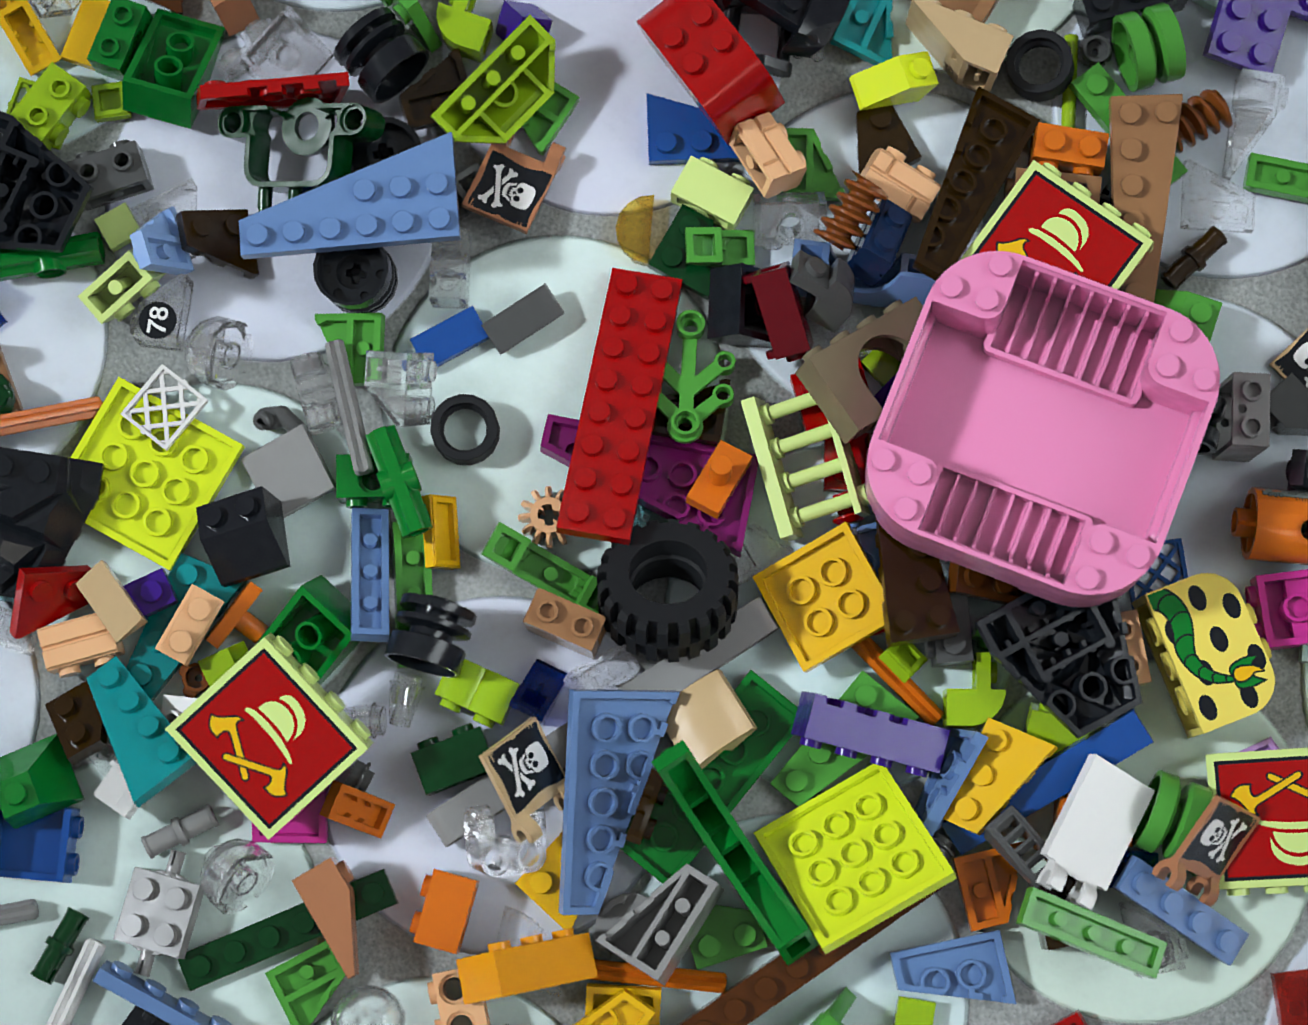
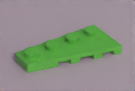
M863 670L839 698V700L854 703L863 708L883 711L897 717L912 720L919 718L916 713ZM822 743L821 750L801 745L770 785L796 807H799L868 755L858 752L856 759L835 754L836 746Z

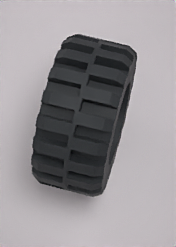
M657 519L646 522V526L641 528L639 525L634 526L630 545L611 542V548L606 549L601 557V565L598 567L597 572L599 614L605 616L606 621L603 627L607 632H611V639L619 646L626 644L627 652L635 656H639L640 653L646 655V660L658 662V658L668 659V663L679 662V658L686 656L690 660L699 657L700 651L703 649L709 652L718 645V638L720 640L726 638L731 631V624L735 622L738 606V566L725 542L719 541L717 543L718 536L710 530L706 529L703 532L698 524L689 521L687 525L680 524L678 519H668L667 523H658ZM673 577L693 584L699 592L692 598L680 603L662 604L644 598L636 590L653 579Z

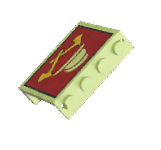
M1033 160L960 260L982 252H1013L1119 290L1147 252L1151 253L1154 241L1150 239L1152 236L1150 232L1140 224L1133 223L1131 226L1120 219L1122 214L1112 205L1104 202L1101 206L1090 198L1091 192L1077 182L1070 185L1061 179L1062 173L1053 165L1047 162L1041 165Z
M272 633L261 639L165 728L268 840L373 744L369 738L371 732L366 725L357 718L353 721L343 710L346 706L340 697L333 691L327 693L318 684L320 678L314 669L306 663L301 665L291 655L294 652L292 646L282 636L278 635L275 637Z
M1308 747L1206 754L1208 788L1212 790V799L1217 794L1261 818L1256 828L1220 878L1219 890L1227 889V896L1250 895V888L1265 887V894L1288 893V886L1303 885L1304 892H1308Z

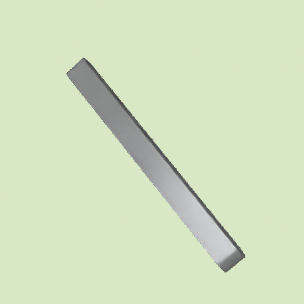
M761 596L737 610L735 622L731 624V631L726 638L722 640L718 638V645L709 652L703 649L700 651L699 657L688 660L687 656L681 657L679 662L668 663V659H662L617 690H676L681 692L705 675L721 668L780 627ZM568 722L546 736L563 771H565ZM486 775L437 807L426 817L444 846L449 847L506 809L489 776Z

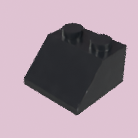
M739 263L710 269L707 339L730 346L772 348L753 284H744L742 278L760 268Z
M263 486L196 507L200 541L221 586L224 588L290 567L282 503Z

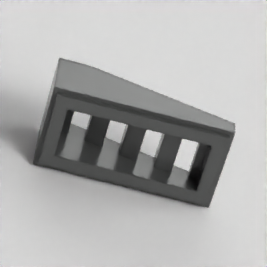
M1011 805L986 826L984 838L1032 887L1039 889L1041 885L1037 884L1036 880L1044 867L1036 874L1032 872L1031 868L1043 858L1048 862L1049 859L1040 854L1045 842L1023 815ZM1011 825L1014 829L1003 837L1001 833ZM1022 836L1025 841L1013 849L1011 844ZM1033 847L1037 852L1024 862L1021 857Z

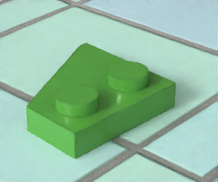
M554 82V94L522 126L541 156H544L580 101L579 96Z

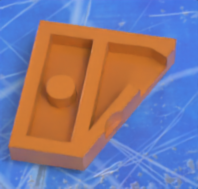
M1023 841L1011 844L1012 848H1017ZM995 848L952 858L970 931L1008 923L1018 872Z

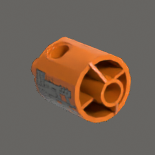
M1261 487L1249 489L1243 508L1235 507L1231 519V534L1233 537H1240L1242 556L1245 560L1308 565V492ZM1306 522L1307 529L1306 532L1302 535L1301 527L1302 524Z

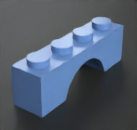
M796 238L794 240L792 259L799 250L820 258L829 266L838 258L832 249L831 243ZM901 253L894 261L893 266L874 286H869L854 276L853 303L887 308L899 299L905 303L917 297L924 306L926 298L936 281L912 268L917 256L916 254ZM797 286L799 295L806 298L808 292Z

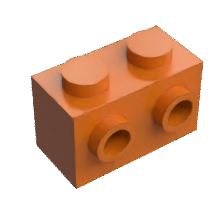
M1038 122L1032 134L1027 168L1035 160L1041 165L1047 162L1064 173L1100 176L1105 167L1109 133Z
M434 869L432 876L426 874L420 896L426 897L422 912L415 911L410 926V933L415 934L413 942L453 954H459L480 881L439 869Z

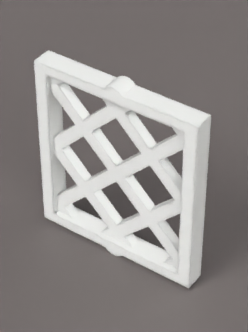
M161 364L120 414L140 429L143 435H147L168 451L209 401L192 388L186 380L181 379ZM164 375H171L178 381V386L165 387ZM159 378L160 388L150 389ZM184 390H190L195 394L197 401L185 402ZM179 391V403L167 404L166 392ZM161 393L162 405L149 407L148 394ZM143 397L144 407L134 408ZM195 407V409L186 418L185 408ZM180 408L181 421L168 422L167 410ZM162 410L163 423L151 424L150 412ZM144 413L145 425H139L134 421L132 414ZM180 426L170 437L169 427ZM164 428L165 440H158L151 434V429Z

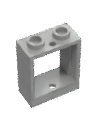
M1233 372L1220 384L1218 395L1225 398L1227 402L1224 419L1229 424L1228 427H1223L1221 422L1213 425L1220 432L1217 451L1212 454V460L1249 462L1269 447L1271 374Z

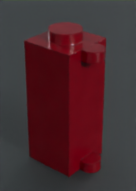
M789 261L756 270L742 277L744 284L752 283L772 346L771 350L765 352L768 360L786 357L787 362L802 359L807 353L806 351L811 350L814 344L807 318L804 317L805 312L798 288L790 283L791 265Z

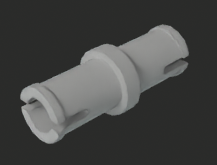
M208 804L206 807L182 819L178 817L171 819V824L141 837L147 854L152 859L156 855L179 844L182 846L189 844V839L213 827H218L219 823L211 806Z

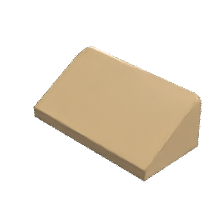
M103 560L95 564L76 583V586L116 643L121 642L148 623L121 582Z

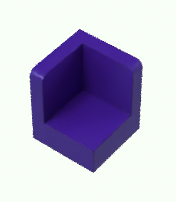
M504 0L495 34L504 41L529 15L549 33L553 20L534 4Z

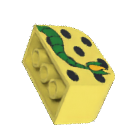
M1212 573L1196 574L1147 593L1131 603L1134 610L1137 609L1141 629L1187 738L1205 734L1253 715L1269 702L1275 686V675L1269 661L1272 658L1271 649L1267 641L1263 637L1260 638L1254 626L1257 623V618L1252 606L1249 603L1245 604L1239 590L1228 579Z

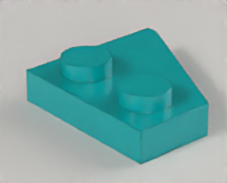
M850 0L842 21L829 43L874 66L892 59V38L894 37L893 23L890 16L893 10L892 0Z

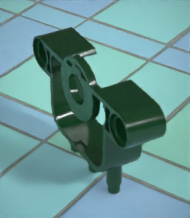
M306 97L298 99L287 111H280L267 105L226 107L220 113L217 125L219 132L224 137L245 144L244 174L252 185L259 187L257 208L259 209L258 212L272 207L273 192L288 193V199H291L351 174L353 143L373 142L379 139L385 129V119L378 111L359 103H325L317 98ZM312 113L318 119V130L314 137L309 140H303L299 135V123L304 116ZM334 116H337V124H336V127H335V117H334ZM273 117H281L283 119V140L287 148L295 154L310 157L318 155L328 147L327 167L322 177L314 181L269 180L268 170L271 142L269 125Z

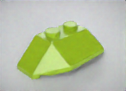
M529 15L430 117L446 133L452 131L455 142L505 144L554 94L556 40Z

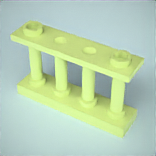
M809 393L771 406L769 403L765 404L764 400L754 396L741 401L780 539L793 541L804 536L801 527H804L805 522L853 507L856 515L862 517L871 515L865 483L862 484L850 442L845 445L829 421L828 424L781 440L778 437L775 438L771 425L775 423V419L817 405ZM833 438L838 455L837 459L792 474L788 471L785 472L781 458L785 457V453ZM843 472L849 493L803 508L794 505L791 493L795 491L796 487Z

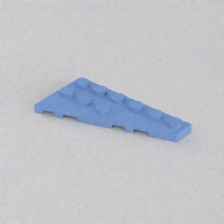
M452 131L239 220L241 257L244 260L461 240Z
M569 689L559 892L560 914L599 915L614 874L613 866L620 847H624L628 825L632 815L636 813L653 767L651 761L654 760L653 757L661 736L664 737L668 726L666 721L672 705L677 702L680 692L676 690Z

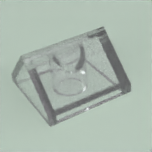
M286 6L243 53L240 59L247 73L253 79L262 80L317 75L334 55L290 6Z

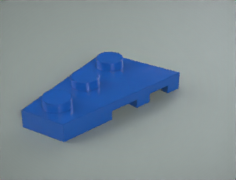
M646 93L649 165L686 164L690 156L697 159L705 157L715 163L740 162L731 146L727 145L700 108Z

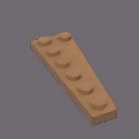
M1183 94L1111 96L1109 98L1112 206L1122 214L1120 219L1131 226L1133 223L1140 224L1152 235L1150 239L1154 241L1151 253L1147 252L1119 290L1154 303Z

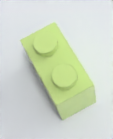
M690 156L671 190V202L680 207L682 204L714 220V225L724 230H736L753 199L754 188L750 186L751 183L739 174L732 173L730 176L718 170L719 166L708 158L701 157L697 159Z

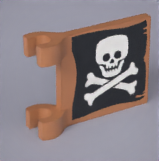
M513 135L505 144H491L461 205L465 209L527 234L554 177L565 161L566 156L564 153L566 147L553 142L545 162H542L509 148L514 138Z
M1215 794L1172 857L1158 862L1153 868L1152 874L1159 879L1165 880L1171 872V876L1165 885L1175 891H1179L1184 886L1186 870L1196 874V876L1188 881L1185 889L1198 896L1204 887V893L1198 900L1211 907L1219 897L1220 878L1256 828L1261 818Z

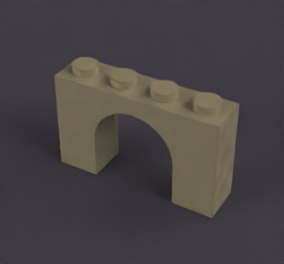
M917 297L905 303L900 299L893 302L883 310L884 315L876 318L874 314L867 317L856 326L858 330L851 334L848 330H844L830 340V346L823 349L818 345L802 357L804 363L795 374L845 445L871 430L878 423L883 410L860 375L858 367L859 353L867 350H878L893 356L901 363L923 308Z

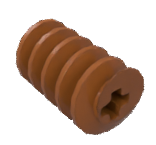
M1205 89L1200 93V96H1192L1187 100V103L1182 102L1176 153L1180 154L1183 152V140L1189 147L1195 146V134L1202 141L1207 140L1208 132L1206 128H1209L1213 134L1220 133V121L1226 128L1232 127L1233 120L1228 104L1217 90Z
M853 170L852 172L857 177V181L845 179L844 181L850 192L836 193L842 205L830 204L828 206L834 218L822 216L820 219L827 229L825 231L813 230V233L842 251L844 248L856 250L857 246L851 237L863 238L865 235L859 224L871 225L873 223L866 214L867 211L879 213L880 208L874 200L888 199L883 189Z

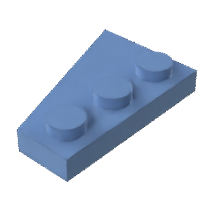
M948 729L950 734L940 773L930 771L914 809L931 837L942 826L948 808L989 737L977 731Z
M1000 930L889 952L897 990L1016 1004Z

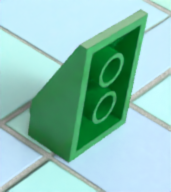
M158 8L122 79L123 110L191 129L199 113L196 104V94L199 85H204L205 82L211 79L225 35V28Z
M322 575L300 586L261 637L263 639L269 633H272L275 637L278 635L282 636L294 650L291 655L301 665L304 663L308 664L318 674L320 678L318 681L319 685L331 675L360 642L351 641V602Z

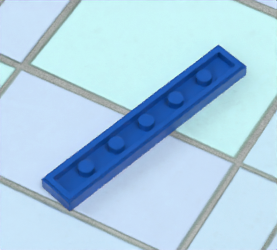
M1131 709L1052 755L1050 758H1047L1035 771L1036 774L1030 781L1024 783L1009 800L1010 803L1001 813L1013 805L1026 818L1070 792L1089 754H1097L1111 764L1116 765L1154 741L1134 709ZM946 820L942 823L944 830L961 855L987 841L984 838L985 831L979 836Z

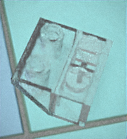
M394 349L366 350L364 387L397 427L430 424V418H432L435 411V400L432 397V382L435 381L437 376V364L434 361V353Z

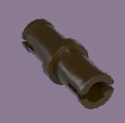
M1211 226L1191 247L1187 245L1181 250L1182 255L1160 274V278L1171 290L1179 289V286L1196 270L1202 271L1206 267V261L1223 245L1228 243L1227 238L1218 228Z

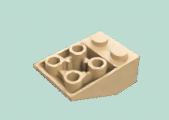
M912 0L905 23L956 84L975 92L978 87L989 92L991 91L1014 37L998 24H984L975 20L972 14L964 10L953 11L943 7L938 0Z

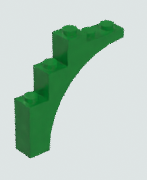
M682 740L673 747L665 749L660 756L651 761L747 909L787 966H789L818 946L817 940L744 835L685 742Z

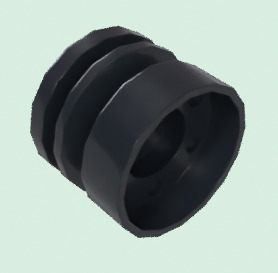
M387 7L374 9L355 22L341 37L333 53L335 60L341 66H345L346 72L350 76H359V86L374 103L388 101L401 93L420 75L430 57L428 50L414 35H404V24L400 20H396L395 14Z
M383 247L316 253L313 263L314 280L321 293L343 312L375 313L385 308L394 297L398 285L397 267ZM360 270H362L366 274V278H360L359 284H357L352 277L358 276Z
M404 593L401 597L400 605L408 611H398L395 619L408 627L409 631L393 630L390 633L384 656L397 664L423 673L447 678L459 677L466 653L463 649L452 644V641L470 640L472 634L464 627L474 626L477 616L474 612L446 598L435 595Z

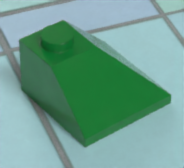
M57 733L0 757V809L4 819L14 829L85 800L71 762L66 757Z

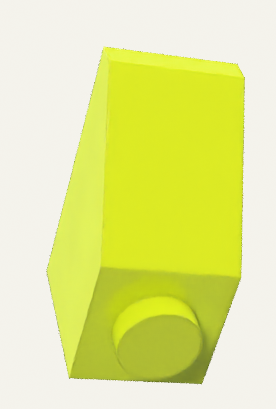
M928 51L896 56L858 72L849 78L860 111L917 102L939 84Z

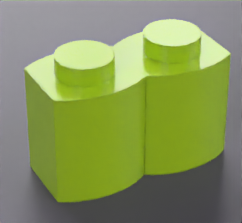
M464 659L459 677H442L434 694L442 698L439 705L458 714L462 708L475 713L473 721L492 729L495 723L501 726L504 725L522 686L515 681Z

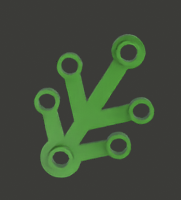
M696 310L682 312L676 321L677 334L683 339L681 375L667 362L663 379L680 396L679 408L662 393V389L657 408L668 419L667 431L670 437L676 442L683 444L696 441L703 432V421L718 408L730 407L734 401L733 388L728 384H719L713 389L712 396L694 408V397L720 375L727 376L732 374L736 364L735 356L731 352L721 351L716 354L714 361L695 376L697 340L705 332V319ZM687 326L697 328L695 332H686L684 329ZM721 360H728L731 362V365L722 367L718 363ZM725 392L730 397L726 400H720L717 394ZM687 423L692 428L689 431H682L679 429V426Z

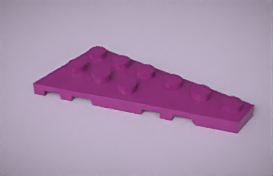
M548 414L540 452L569 467L579 420ZM652 435L638 504L667 520L678 519L680 524L685 525L689 521L698 524L703 532L706 529L710 530L718 536L717 543L719 541L725 542L731 550V554L740 558L758 470L756 454L748 453L753 456L752 462L718 519H715L685 503L687 494L716 446L695 442L683 444L676 442L672 438Z

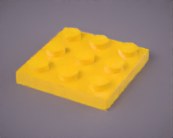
M846 521L752 576L803 672L808 673L884 629L882 583H880L878 574L850 524Z

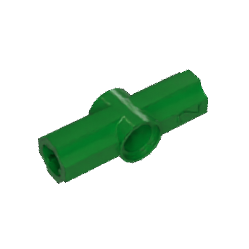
M99 232L71 236L63 253L0 249V281L29 276L55 278L65 275L67 270L105 264V248Z
M395 424L377 428L365 435L372 458L378 469L376 475L387 503L391 504L402 537L406 539L426 533L433 528L432 521L420 493L422 488L412 461H408Z

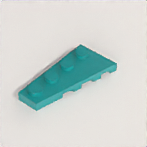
M181 553L168 575L179 603L149 616L148 623H146L126 666V669L150 699L155 700L182 665L178 661L159 652L155 647L190 586L194 584L224 601L222 608L215 618L216 620L226 610L228 603L238 591H241L247 581L224 588L221 586L212 565Z
M117 656L86 678L129 792L138 808L197 764L165 730L170 725L169 721Z

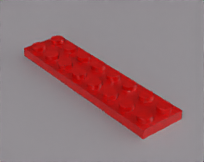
M612 268L556 525L557 533L630 545L683 279Z

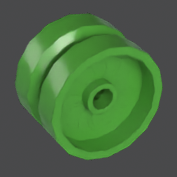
M1162 2L1148 6L1142 11L1141 16L1134 11L1115 15L1111 24L1113 52L1122 80L1130 91L1136 92L1151 88L1155 83V79L1165 84L1180 80L1185 76L1186 51L1184 39L1178 20L1168 4Z
M1158 770L1148 786L1155 790L1134 833L1132 846L1153 853L1161 845L1163 858L1168 859L1176 853L1211 802L1212 790L1195 782L1188 783L1181 790L1179 776Z

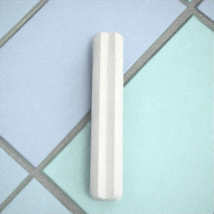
M91 938L85 941L46 1025L71 1024L106 949V945Z

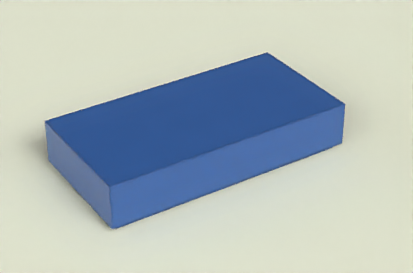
M471 306L416 335L410 341L427 372H430L490 338L481 326L483 323L476 310Z

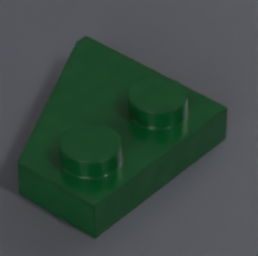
M682 204L648 263V268L662 276L683 279L682 286L708 300L710 269L712 267L686 264L685 228L713 227L714 220Z

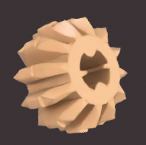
M551 486L545 487L546 497L543 498L540 497L537 490H533L531 494L535 503L533 504L527 500H523L521 503L522 507L530 512L518 515L519 522L529 523L521 531L524 536L536 532L532 538V542L536 545L540 544L543 537L546 538V547L548 549L553 548L554 537H558L562 545L567 544L565 535L556 531L557 521L553 519L554 524L549 526L545 524L544 519H540L541 514L546 516V510H553L554 516H559L564 493L563 489L557 493L555 498L553 497Z

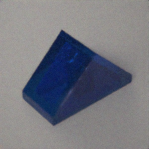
M536 659L511 699L509 707L528 718L536 717L540 724L545 725L570 674Z

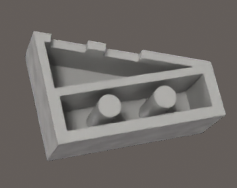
M686 864L653 891L648 899L636 909L629 911L618 924L606 934L603 933L595 941L665 986L721 897L724 889L713 879Z

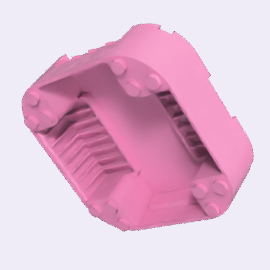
M989 251L974 254L958 261L937 279L926 298L870 441L865 471V489L867 499L877 517V521L889 535L912 549L946 562L951 561L1060 605L1093 607L1123 595L1148 571L1163 547L1216 405L1220 387V372L1213 347L1204 333L1191 320L1172 309L1030 257L1007 251Z

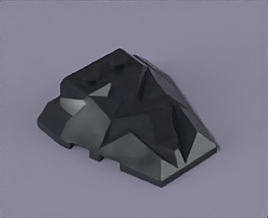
M0 111V249L63 253L93 188L64 161L53 154L37 137H34L12 115Z
M0 447V596L15 598L19 568L65 565V559L75 540H78L82 532V526L90 511L95 508L99 500L104 463Z
M1025 593L974 622L991 656L1076 738L1083 737L1142 704L1134 657L1129 656L1125 634L1129 633L1127 622H1122L1118 602L1119 599H1122L1121 596L1093 607H1070Z

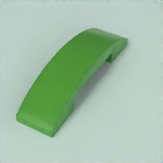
M498 522L481 555L538 589H544L599 613L597 577L585 573L531 542V539Z

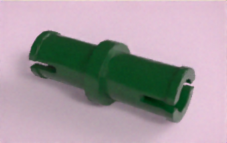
M68 907L53 936L48 935L45 941L48 945L30 974L52 985L67 955L72 956L75 950L72 946L85 923L89 920V917Z

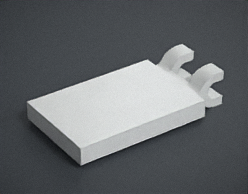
M1089 754L1040 852L1041 855L1049 860L1039 874L1036 883L1048 890L1053 888L1056 891L1062 892L1067 881V875L1077 881L1070 890L1066 901L1092 910L1097 899V889L1107 891L1155 790L1097 754Z

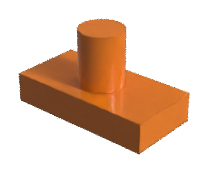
M720 440L687 494L685 503L718 519L750 466L753 456Z
M249 580L206 636L205 640L218 649L234 628L256 644L268 626L247 610L263 590Z
M334 780L319 815L381 839L395 804Z

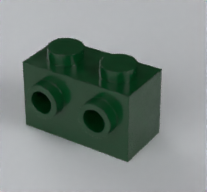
M469 723L451 731L453 737L439 742L436 736L417 744L419 750L412 752L411 756L426 795L437 794L487 774L479 755L489 749L490 746L481 726L474 728L473 724Z

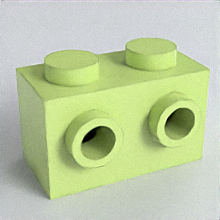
M131 249L78 295V298L101 324L114 319L121 322L136 309L132 304L141 296L147 299L161 287L158 281L166 273L141 270L134 259L133 249Z

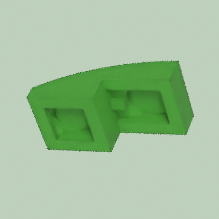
M721 227L685 228L686 264L724 267L744 263L755 266L754 230H721Z

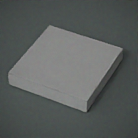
M304 424L295 427L241 458L255 488L263 486L281 501L284 518L336 489V483L307 426Z

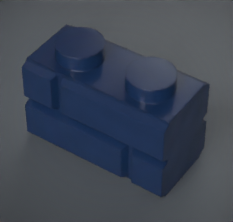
M888 199L881 200L877 204L880 208L879 213H869L868 216L873 223L871 225L862 224L861 230L865 235L863 238H856L855 244L857 248L856 250H851L846 261L852 269L854 276L869 286H874L893 266L896 254L901 247L913 218L909 212Z

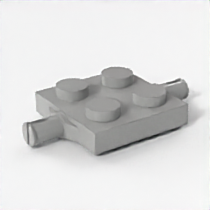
M171 849L165 871H151L141 867L134 868L113 939L131 944L141 951L136 970L134 971L135 974L150 977L155 955H167L177 959H185L206 886L189 882L184 876L180 875L186 855L184 852Z

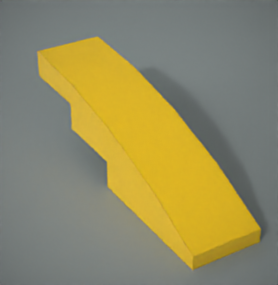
M0 0V25L30 76L46 69L51 62L57 63L62 60L29 0Z

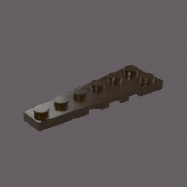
M978 87L912 268L937 281L949 267L959 261L1040 119Z
M869 433L864 439L866 459L873 433ZM875 516L877 530L875 543L876 548L879 549L880 568L878 572L879 581L883 586L884 602L882 603L887 648L956 637L960 633L940 559L900 543L883 529Z

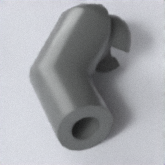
M286 406L264 407L255 413L253 417L254 426L262 431L285 429L288 432L304 424Z

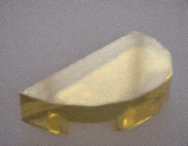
M654 195L640 196L629 202L620 212L616 223L617 243L623 253L634 263L647 267L649 262Z

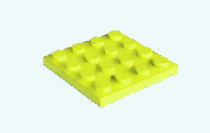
M118 377L70 457L104 463L99 500L95 508L90 511L85 524L171 571L198 529L196 507L214 502L245 446L194 418L170 449L166 451L150 437L143 435L140 429L120 414L141 388ZM148 394L149 407L162 405L161 399ZM143 397L134 408L144 407ZM179 409L167 410L168 422L181 421ZM162 410L150 412L151 424L163 423ZM144 413L132 414L134 421L139 425H145ZM180 426L169 427L170 437ZM164 428L151 429V434L158 440H165Z
M876 764L868 766L753 832L825 955L957 879L954 870L888 769Z

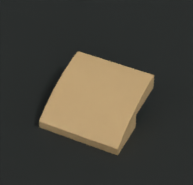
M721 669L712 671L681 691L676 704L672 705L666 721L668 723L666 732L673 744L676 745L683 740L702 769L724 750H734L757 729L756 724Z

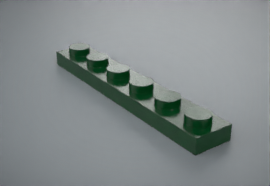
M385 869L351 882L355 894L356 921L399 903ZM301 903L186 952L185 959H178L189 990L193 991L323 935L305 903Z

